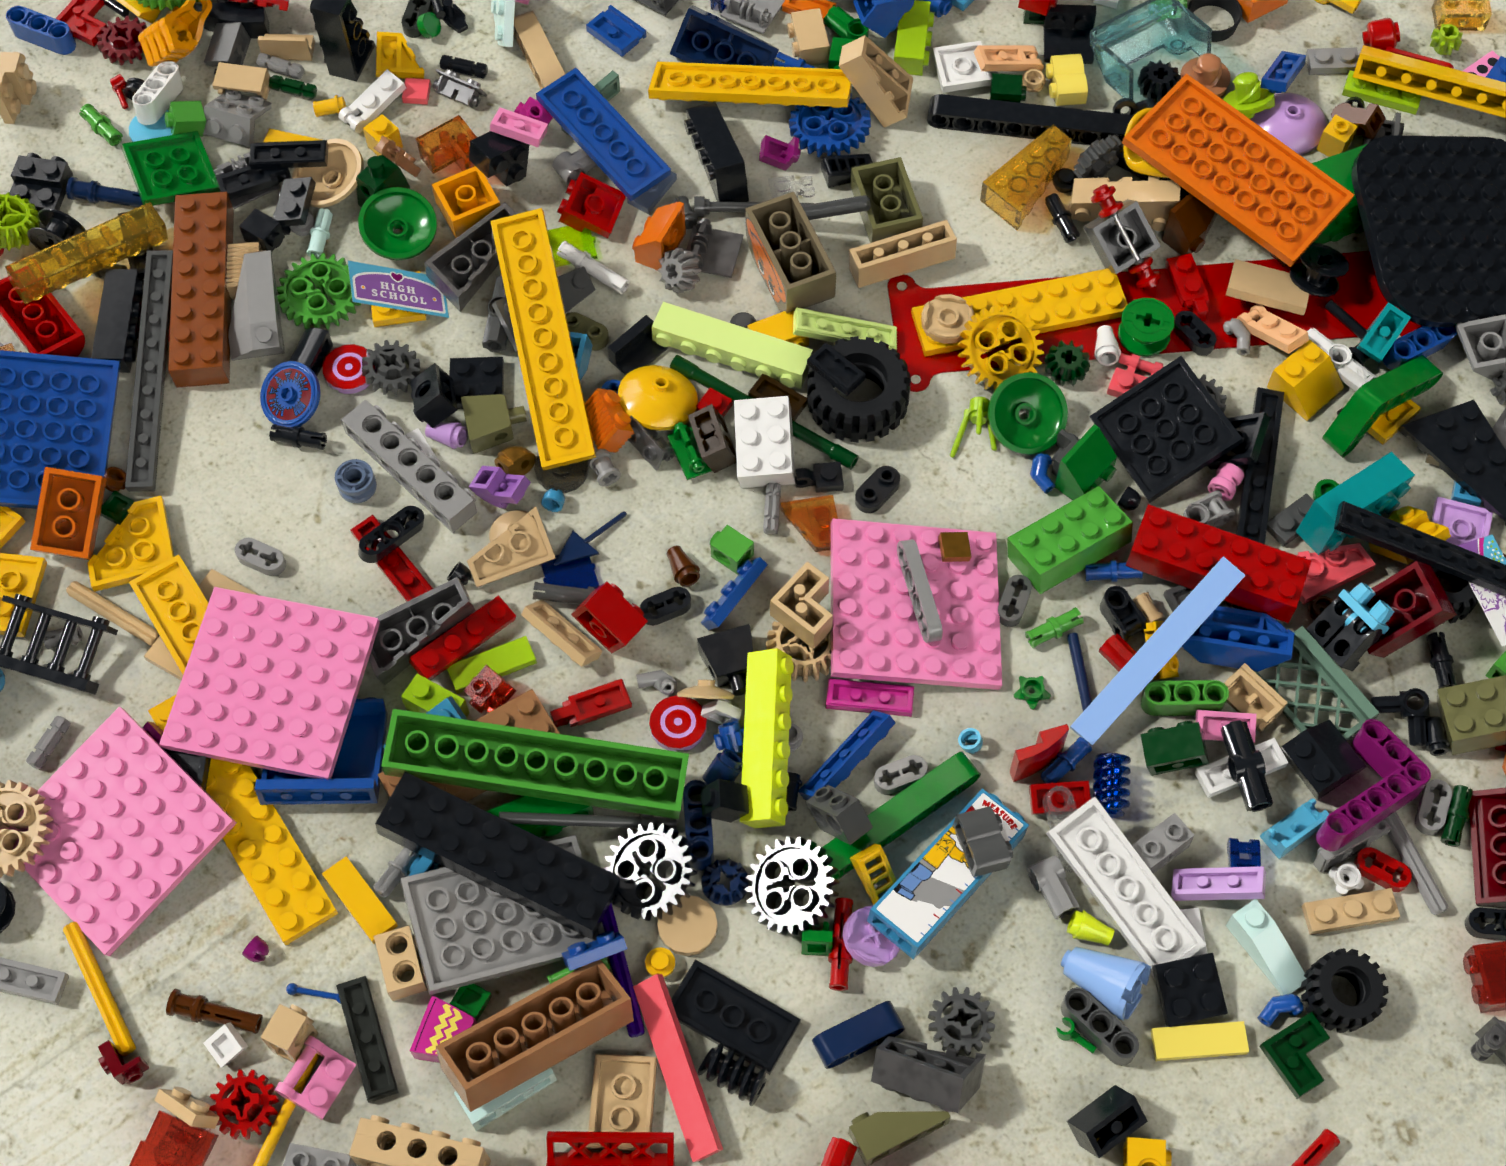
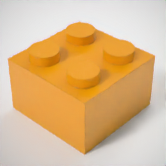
M476 166L432 184L436 204L455 238L459 237L500 206V201L488 180Z

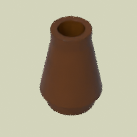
M681 546L671 547L666 555L669 559L675 582L682 587L692 586L700 578V568L683 551Z

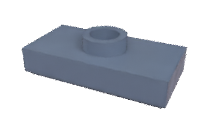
M671 171L670 176L633 201L627 198V203L649 214L677 180V174Z

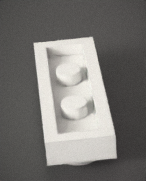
M1275 738L1255 745V749L1259 750L1263 756L1266 768L1265 775L1285 768L1288 765V761ZM1229 756L1196 769L1195 775L1207 798L1239 786L1238 782H1234L1231 778L1228 768Z

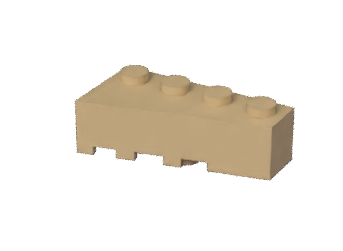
M1148 176V181H1133V177H1122V179L1116 182H1110L1109 178H1074L1069 211L1072 214L1071 219L1081 222H1091L1099 217L1098 213L1101 211L1099 203H1092L1090 199L1094 195L1093 191L1096 188L1107 184L1108 187H1115L1116 191L1113 197L1116 201L1123 202L1127 199L1137 201L1151 228L1155 231H1165L1170 210L1179 203L1181 186L1173 180H1160L1156 176Z

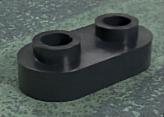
M891 466L879 467L857 489L855 494L857 508L864 513L878 511L898 490L900 486L899 472ZM889 476L891 479L885 480L882 477ZM872 494L874 497L867 498L865 495Z

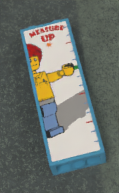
M982 788L959 814L991 806L994 813L999 814L1003 825L1001 834L1005 841L1010 842L1013 850L1024 838L1029 824L1025 822L1019 813L1012 812L1004 806L996 795L988 793ZM955 818L874 904L867 918L868 923L913 960L992 874L972 876L963 849L955 833L953 825Z

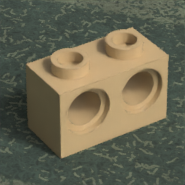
M410 926L375 935L374 940L387 993L391 1000L395 1001L428 991L415 936ZM400 943L407 944L404 952L399 954L393 953L396 945ZM407 971L415 972L414 977L410 981H400L403 973Z
M279 1004L260 1038L273 1053L295 1064L306 1047L304 1042L308 1036L316 1038L318 1032L312 1025L314 1021L307 1017L308 1013L293 1004H291L290 1008Z

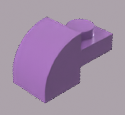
M482 466L469 485V488L484 501L496 507L506 509L509 503L518 504L531 482L524 475L506 474L501 467Z

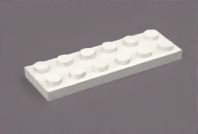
M1096 797L1091 798L1046 833L1139 959L1151 966L1150 973L1153 977L1152 965L1189 958L1206 945Z

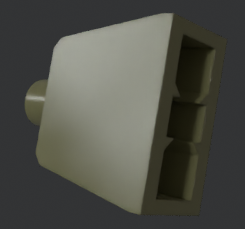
M503 394L461 397L473 454L513 440L514 436L511 425L527 422L524 406L508 409L505 395Z

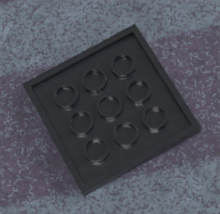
M1182 356L1089 416L1091 421L1100 428L1118 459L1149 503L1243 442L1240 434Z

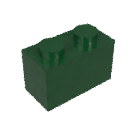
M1183 721L1178 723L1176 727L1167 729L1155 727L1149 729L1148 733L1140 734L1146 767L1151 776L1209 764L1204 735L1199 722Z

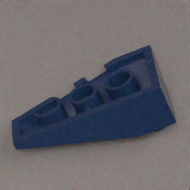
M692 5L687 10L670 55L688 63L772 66L779 49L731 23Z

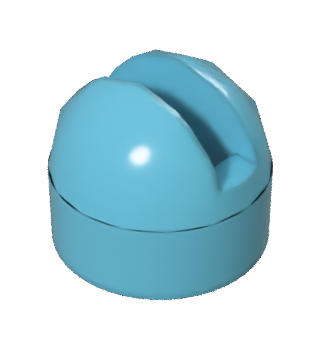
M967 728L960 733L958 743L965 752L973 754L981 750L983 738L978 730Z

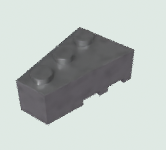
M888 1036L876 1048L871 1082L881 1085L886 1090L898 1091L909 1095L913 1100L926 1101L937 1105L943 1111L958 1113L980 1088L986 1054L976 1053V1057L971 1058L956 1055L957 1049L947 1047L946 1053L927 1049V1043Z

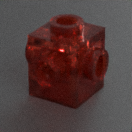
M485 665L463 690L472 698L468 703L481 714L484 710L489 713L504 705L516 693V690L488 665Z

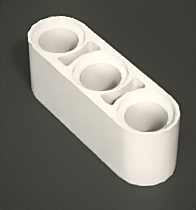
M165 61L157 65L133 95L132 101L137 120L140 124L152 125L159 121L170 107V102H173L183 90L180 70L176 62Z

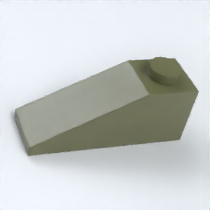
M947 1111L876 1112L872 1115L866 1112L851 1121L853 1125L849 1126L848 1134L854 1145L858 1147L857 1151L865 1166H870L949 1124L951 1116Z

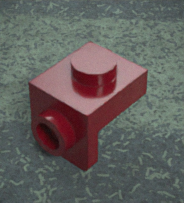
M109 1040L98 1046L102 1057L98 1059L101 1067L107 1075L112 1073L113 1077L122 1085L139 1080L143 1076V1072L149 1069L147 1062L140 1056L125 1063L122 1056L118 1053L116 1046Z

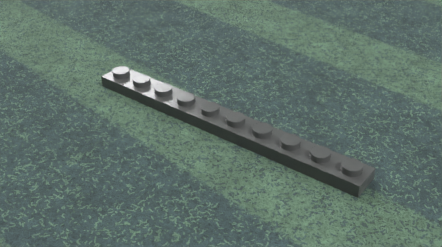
M173 250L147 251L125 482V488L128 492L155 491L171 314Z

